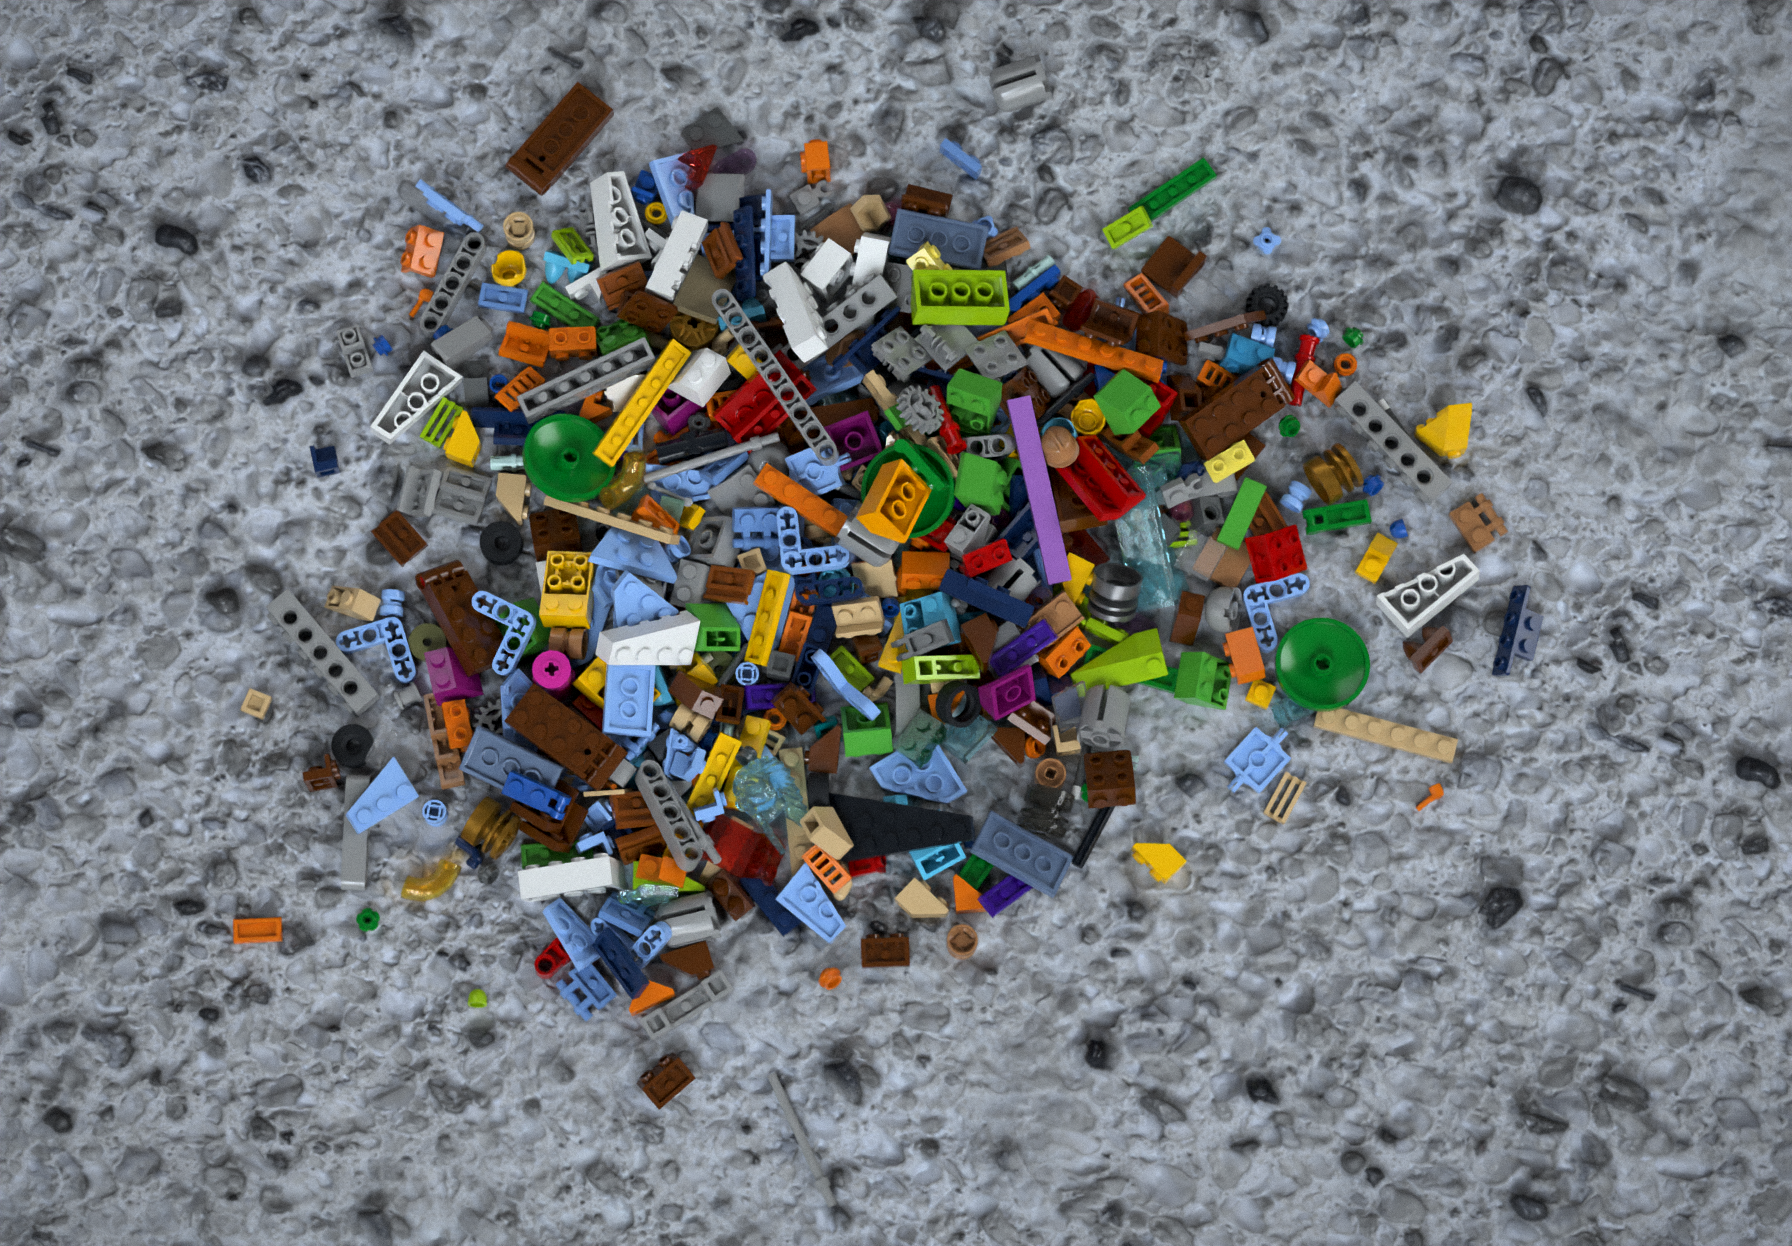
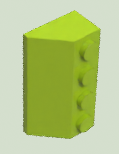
M913 269L910 302L912 325H1005L1010 312L1005 271Z

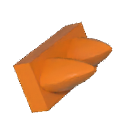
M648 494L643 496L638 507L634 510L631 520L636 522L639 519L647 520L653 523L652 527L659 529L660 526H666L674 529V534H678L680 524Z

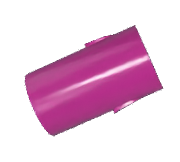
M553 650L542 652L536 657L532 668L534 683L558 701L567 699L575 689V686L572 685L575 681V671H572L568 658L559 651Z

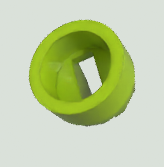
M481 989L472 990L468 996V1006L474 1008L486 1007V993Z

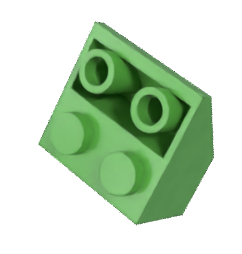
M619 319L608 326H602L596 331V343L601 356H605L643 337L646 338L652 351L644 330L623 319Z
M959 368L947 385V406L952 419L959 425L989 435L1001 403L1002 382Z
M686 603V610L700 620L694 651H740V626L726 604Z
M1181 652L1174 698L1190 705L1226 710L1231 682L1228 664L1231 663L1205 652Z

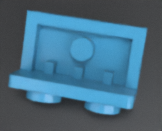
M1232 333L1229 336L1225 356L1220 361L1219 366L1225 368L1228 372L1244 375L1261 361L1270 357L1273 359L1275 349Z

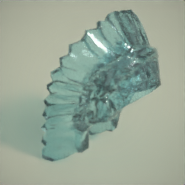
M764 756L749 762L736 773L732 791L736 798L735 806L741 812H746L756 822L782 855L786 851L769 823L776 819L781 812H784L787 819L802 827L799 821L807 813V806L802 803L803 797L800 794V789L795 785V778L790 776L791 769L786 768L783 761H778L776 757L769 758Z

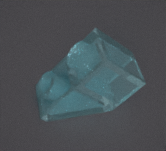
M1173 451L1155 454L1144 465L1136 462L1128 468L1129 475L1144 492L1154 495L1160 490V486L1171 482L1176 477L1182 465L1180 452Z

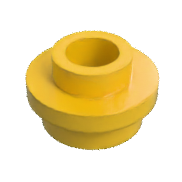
M652 202L645 209V217L653 225L664 223L668 217L661 202ZM654 211L661 213L659 217H654L652 214Z

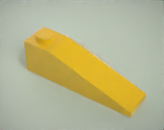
M1472 403L1448 405L1436 413L1437 417L1428 418L1425 426L1424 424L1416 426L1414 437L1441 457L1447 456L1448 459L1461 457V454H1464L1467 449Z

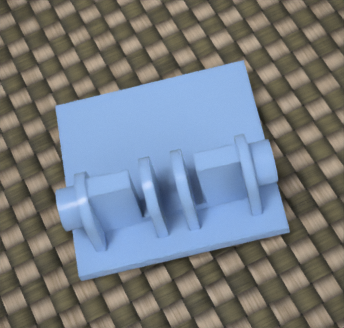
M671 728L670 735L666 739L667 755L663 760L662 770L664 775L672 781H682V778L669 773L674 754L680 752L685 755L686 753L691 755L697 748L701 749V747L687 736Z

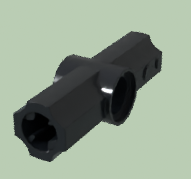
M724 427L702 433L690 431L680 435L677 439L655 444L660 465L682 459L687 461L703 456L706 453L729 447Z

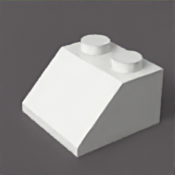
M830 238L817 247L816 255L811 261L808 260L803 265L802 273L800 274L803 282L807 281L813 291L827 304L830 303L850 277L851 264L854 262L851 253Z
M708 348L694 350L670 383L668 389L704 407L731 373L726 358Z

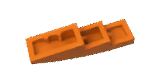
M810 573L800 574L801 577H808ZM795 587L778 651L795 655L796 661H798L808 635L815 605L805 606L801 604L796 598ZM806 589L805 594H802V596L807 600L811 594L818 596V592L811 593Z

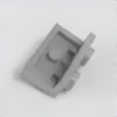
M408 466L397 511L415 518L431 517L435 508L437 490L441 484L440 477L442 472L436 469L420 470Z

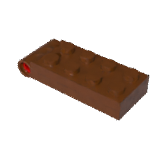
M577 82L508 160L505 168L539 195L543 196L614 116L613 109Z
M1270 357L1258 363L1254 368L1182 417L1178 422L1201 460L1209 461L1283 409L1285 405L1295 399V396L1274 360Z
M1047 464L1061 534L1108 525V521L1100 522L1059 472Z
M453 560L416 574V585L424 595L467 677L493 668V659L504 637L493 618L473 608L472 597L478 592V589L468 571H464L463 564L459 560ZM480 598L478 602L481 604V607L483 605L486 606L484 600ZM505 650L503 654L508 656L505 661H500L499 665L506 663L508 657H512L513 654Z
M535 683L532 684L505 719V723L598 792L628 754L621 746Z

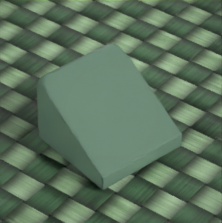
M662 496L660 506L680 523L685 501Z

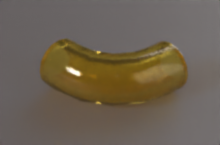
M640 452L624 454L622 470L618 478L612 484L601 489L600 499L604 507L610 510L617 508L629 501L635 494L644 478L647 465V456Z
M440 859L435 871L428 877L417 878L408 875L402 888L401 898L422 902L439 898L452 888L462 867Z

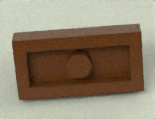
M1443 625L1440 628H1422V637L1425 641L1423 645L1413 641H1403V650L1406 656L1412 662L1413 668L1420 674L1453 642L1450 631Z
M725 868L705 884L735 922L755 906Z

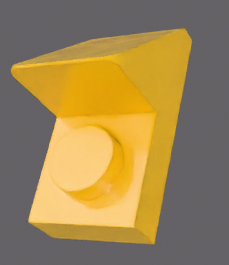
M1377 533L1355 573L1376 584L1398 543Z

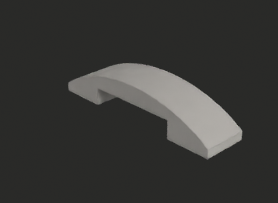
M719 970L701 981L696 987L662 1008L659 1007L639 1021L653 1041L697 1016L734 989L722 970Z

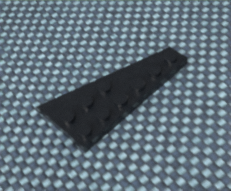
M829 793L830 807L834 808L854 844L838 860L841 864L975 841L973 817L969 815Z

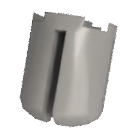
M1039 54L995 68L990 73L989 83L993 91L992 93L997 106L1003 112H1012L1053 98Z
M1036 345L1024 357L1028 362V365L1025 366L1028 370L1034 372L1040 387L1046 390L1050 398L1053 399L1064 395L1068 391L1067 388L1072 383H1077L1084 375L1083 365L1075 357Z
M858 501L840 532L836 535L834 542L870 565L881 567L888 563L900 542L871 533L856 518L863 504Z
M1020 557L1017 560L1013 559L990 569L983 576V579L989 581L987 586L996 589L998 585L1003 587L1015 574L1017 578L1007 589L1011 591L1010 596L1023 602L1041 584V580L1037 582L1032 576L1035 571ZM991 614V615L994 616V617L1003 619V618L998 617V616H996V615H994V614Z
M1105 684L1095 685L1085 693L1077 740L1079 743L1082 740L1084 743L1092 746L1091 751L1106 752L1113 751V748L1119 746L1123 747L1131 703L1127 692L1117 686H1109L1108 696L1105 695Z
M711 890L664 901L659 905L657 920L658 922L667 923L672 931V937L666 943L669 947L679 948L722 937L718 914L712 903L713 895Z

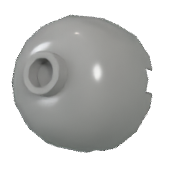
M780 441L765 445L763 449L757 451L752 450L748 454L749 457L746 460V464L751 466L757 476L766 463L787 477L789 476V468L785 458L791 456L787 446Z
M1219 587L1208 595L1207 600L1203 604L1202 614L1205 615L1206 622L1210 628L1221 633H1230L1238 630L1242 617V612H1238V604H1243L1240 589L1235 587Z

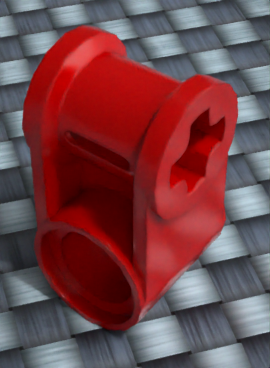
M558 937L535 960L536 974L542 979H550L571 961ZM544 961L552 964V968L548 972H543L539 969V965Z

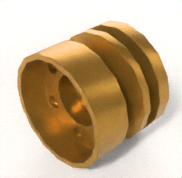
M679 311L670 321L672 339L676 340L691 353L694 350L703 348L712 350V341L720 334L719 321L715 325ZM695 321L697 323V328H692V322Z
M1340 443L1332 445L1331 450H1324L1325 461L1320 456H1315L1303 464V469L1309 483L1320 499L1327 505H1331L1343 497L1342 488L1347 492H1352L1354 486L1358 488L1364 483L1356 461Z
M487 796L471 814L463 828L461 838L473 846L485 840L482 852L487 853L490 851V857L497 860L515 840L523 818L515 815L511 819L513 812L509 809L499 816L502 805Z

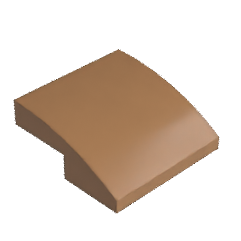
M849 203L821 221L810 231L811 233L813 231L816 232V238L821 235L824 236V243L830 238L850 252L853 257L855 254H858L854 253L856 239H861L864 232H872L861 230L850 210L853 205Z
M1217 527L1192 570L1222 587L1237 588L1251 563L1247 546L1242 541L1237 551L1217 542L1221 529Z

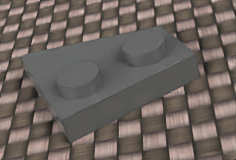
M718 107L680 133L694 153L705 152L708 149H722L723 146L734 144L739 146L744 143L743 138Z

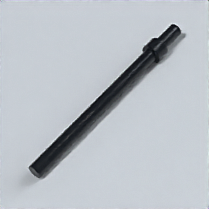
M1089 372L1077 383H1072L1067 388L1068 391L1036 420L1038 429L1073 398L1077 399L1084 393L1083 389L1096 379L1095 375ZM1010 454L995 456L990 460L1000 464Z

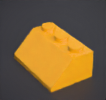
M903 459L883 464L856 518L871 533L900 543H906L932 490Z

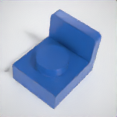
M641 170L635 186H632L631 194L636 202L647 205V203L655 202L659 191L653 174Z

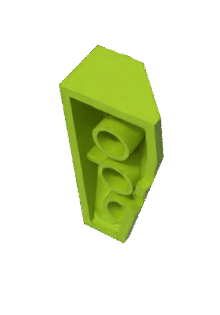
M1157 628L1132 634L1072 672L1071 678L1076 696L1085 695L1089 688L1095 685L1105 684L1107 690L1110 685L1120 687L1168 675Z

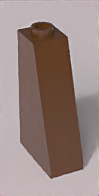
M873 398L810 408L823 428L867 410L873 425L879 418V410L877 405H874ZM798 411L795 418L798 420L804 419L807 416V411ZM788 416L781 425L786 446L791 447L807 443ZM811 430L808 437L811 439L817 438L820 435V430Z

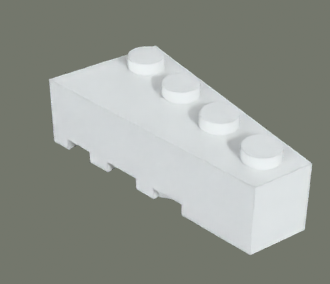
M624 171L607 172L592 181L590 188L600 270H616L637 260L642 264L651 259L652 256Z
M683 210L679 217L675 216L671 225L673 230L670 236L666 237L661 256L657 259L654 271L645 288L647 294L673 305L708 230L707 219Z
M864 232L861 239H856L854 253H858L857 261L851 264L850 276L854 277L852 285L847 286L846 293L854 287L858 290L864 286L863 280L872 273H875L876 276L879 273L883 275L886 262L888 261L887 250L891 237ZM865 291L862 294V299L866 303H872L876 299L872 291ZM848 305V308L844 307L843 309L847 317H854L857 314V310L853 305ZM877 313L854 330L865 331L871 324H875Z
M786 261L762 275L765 283L772 288L769 290V294L778 306L776 311L784 323L783 328L790 346L798 357L805 363L827 350L828 347L825 341L827 334L821 327L823 321L816 311L818 305L812 297L814 291L807 281L803 282Z
M423 351L370 426V432L390 445L439 403L443 397H446L461 384L463 376Z
M1462 554L1437 566L1436 569L1428 573H1422L1405 584L1402 583L1386 593L1383 592L1377 595L1376 605L1408 638L1478 581L1480 570L1465 554Z
M686 610L679 612V615L661 616L659 620L651 622L648 620L641 621L638 625L631 627L625 625L601 631L595 654L608 665H691L700 620Z
M607 853L595 854L594 859L585 860V857L572 858L570 863L564 864L562 861H552L545 867L528 865L525 867L526 870L518 871L521 900L526 902L559 899L562 893H564L565 897L582 896L583 891L601 894L606 893V888L611 887L616 888L618 891H626L624 864L622 861L608 856Z

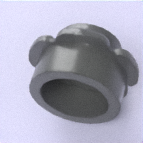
M697 412L688 418V428L690 431L706 432L711 425L710 418L706 417L705 413Z
M740 746L735 758L742 766L750 768L758 762L757 752L750 746H745V748Z
M493 862L490 864L485 863L479 868L478 880L481 883L491 885L497 879L500 871L496 868V864Z

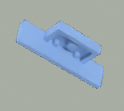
M766 189V196H762V210H766L765 218H761V232H765V240H761V254L765 255L764 262H760V276L771 270V262H794L795 215H772L773 195L771 189Z

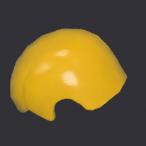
M514 250L500 252L497 255L496 263L491 265L494 281L502 286L509 287L523 281L527 273L524 256Z
M1092 398L1080 400L1071 412V422L1076 432L1080 435H1097L1105 426L1106 419L1096 400Z

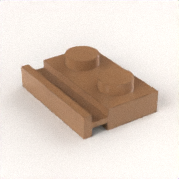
M1016 226L986 240L982 259L988 267L1001 264L1004 260L1013 256L1021 255L1031 247L1027 238Z
M1061 591L1031 615L1028 624L1033 627L1045 618L1060 638L1085 618L1067 594Z

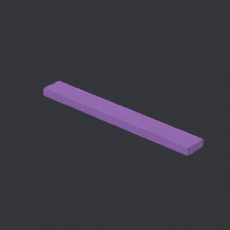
M1031 396L1007 400L1047 584L1053 585L1071 581L1072 578Z

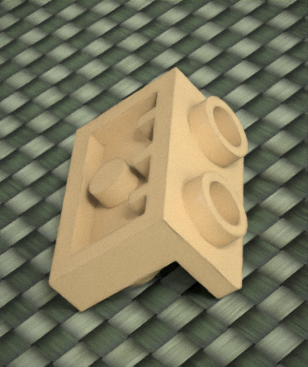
M879 596L832 603L831 607L837 625L836 638H852L857 635H875L882 632L885 617Z

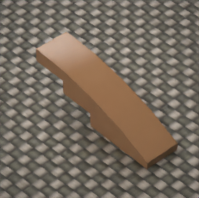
M433 693L423 695L442 790L466 785L464 773L459 769L461 764L459 748L450 749L442 708L437 706Z

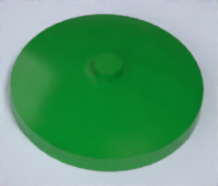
M555 414L540 420L528 433L522 449L523 465L533 484L546 495L564 502H584L601 494L614 475L616 463L613 467H610L592 454L605 433L593 422L572 414Z
M920 444L914 445L950 486L944 492L931 491L908 538L922 537L938 529L950 515L956 498L954 495L955 479L948 463L936 451ZM894 445L881 451L868 465L861 485L862 502H864L883 464L898 459H903L908 465L911 462L904 453L896 452ZM920 472L918 475L925 482L926 477Z
M1312 618L1296 624L1284 635L1275 655V673L1282 690L1292 701L1309 710L1325 712L1347 706L1359 696L1369 677L1370 658L1363 640L1351 627L1335 619Z

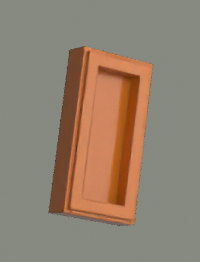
M282 917L233 919L234 944L283 942Z

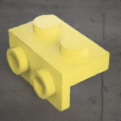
M928 241L921 245L918 251L906 260L912 271L913 269L953 270L949 264H944L935 245L931 246Z
M1242 440L1241 442L1233 443L1227 450L1217 454L1203 464L1213 482L1218 483L1254 462L1255 458L1246 442Z

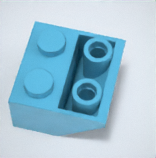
M938 592L899 604L904 635L947 619L955 641L939 648L961 642L956 607L951 605L953 596L944 592Z
M959 843L908 852L917 871L924 880L966 858Z

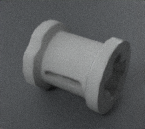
M414 681L410 682V686L399 691H392L401 710L412 702L422 701Z

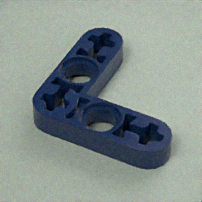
M801 537V546L805 543L809 549L815 548L810 539ZM815 554L810 557L811 560L809 562L812 565H816ZM802 556V561H801V562L803 563V566H805V565H806V562H805V560H803V556ZM793 558V567H795V563H798V562H795V560H794V558ZM817 572L810 573L808 577H801L800 574L794 575L796 598L805 606L857 600L865 593V586L857 577L818 581ZM852 583L859 587L852 594L850 590H841L840 584H842L844 589L851 588ZM830 585L835 586V595L826 597L824 595L825 588ZM817 587H819V595L821 598L818 599V596L816 594H811L808 597L809 599L806 600L802 596V594H805L806 589H808L811 593L818 592Z

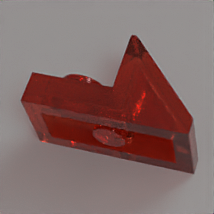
M712 144L691 150L678 158L679 161L691 167L686 175L688 181L685 188L693 192L703 185L718 146Z

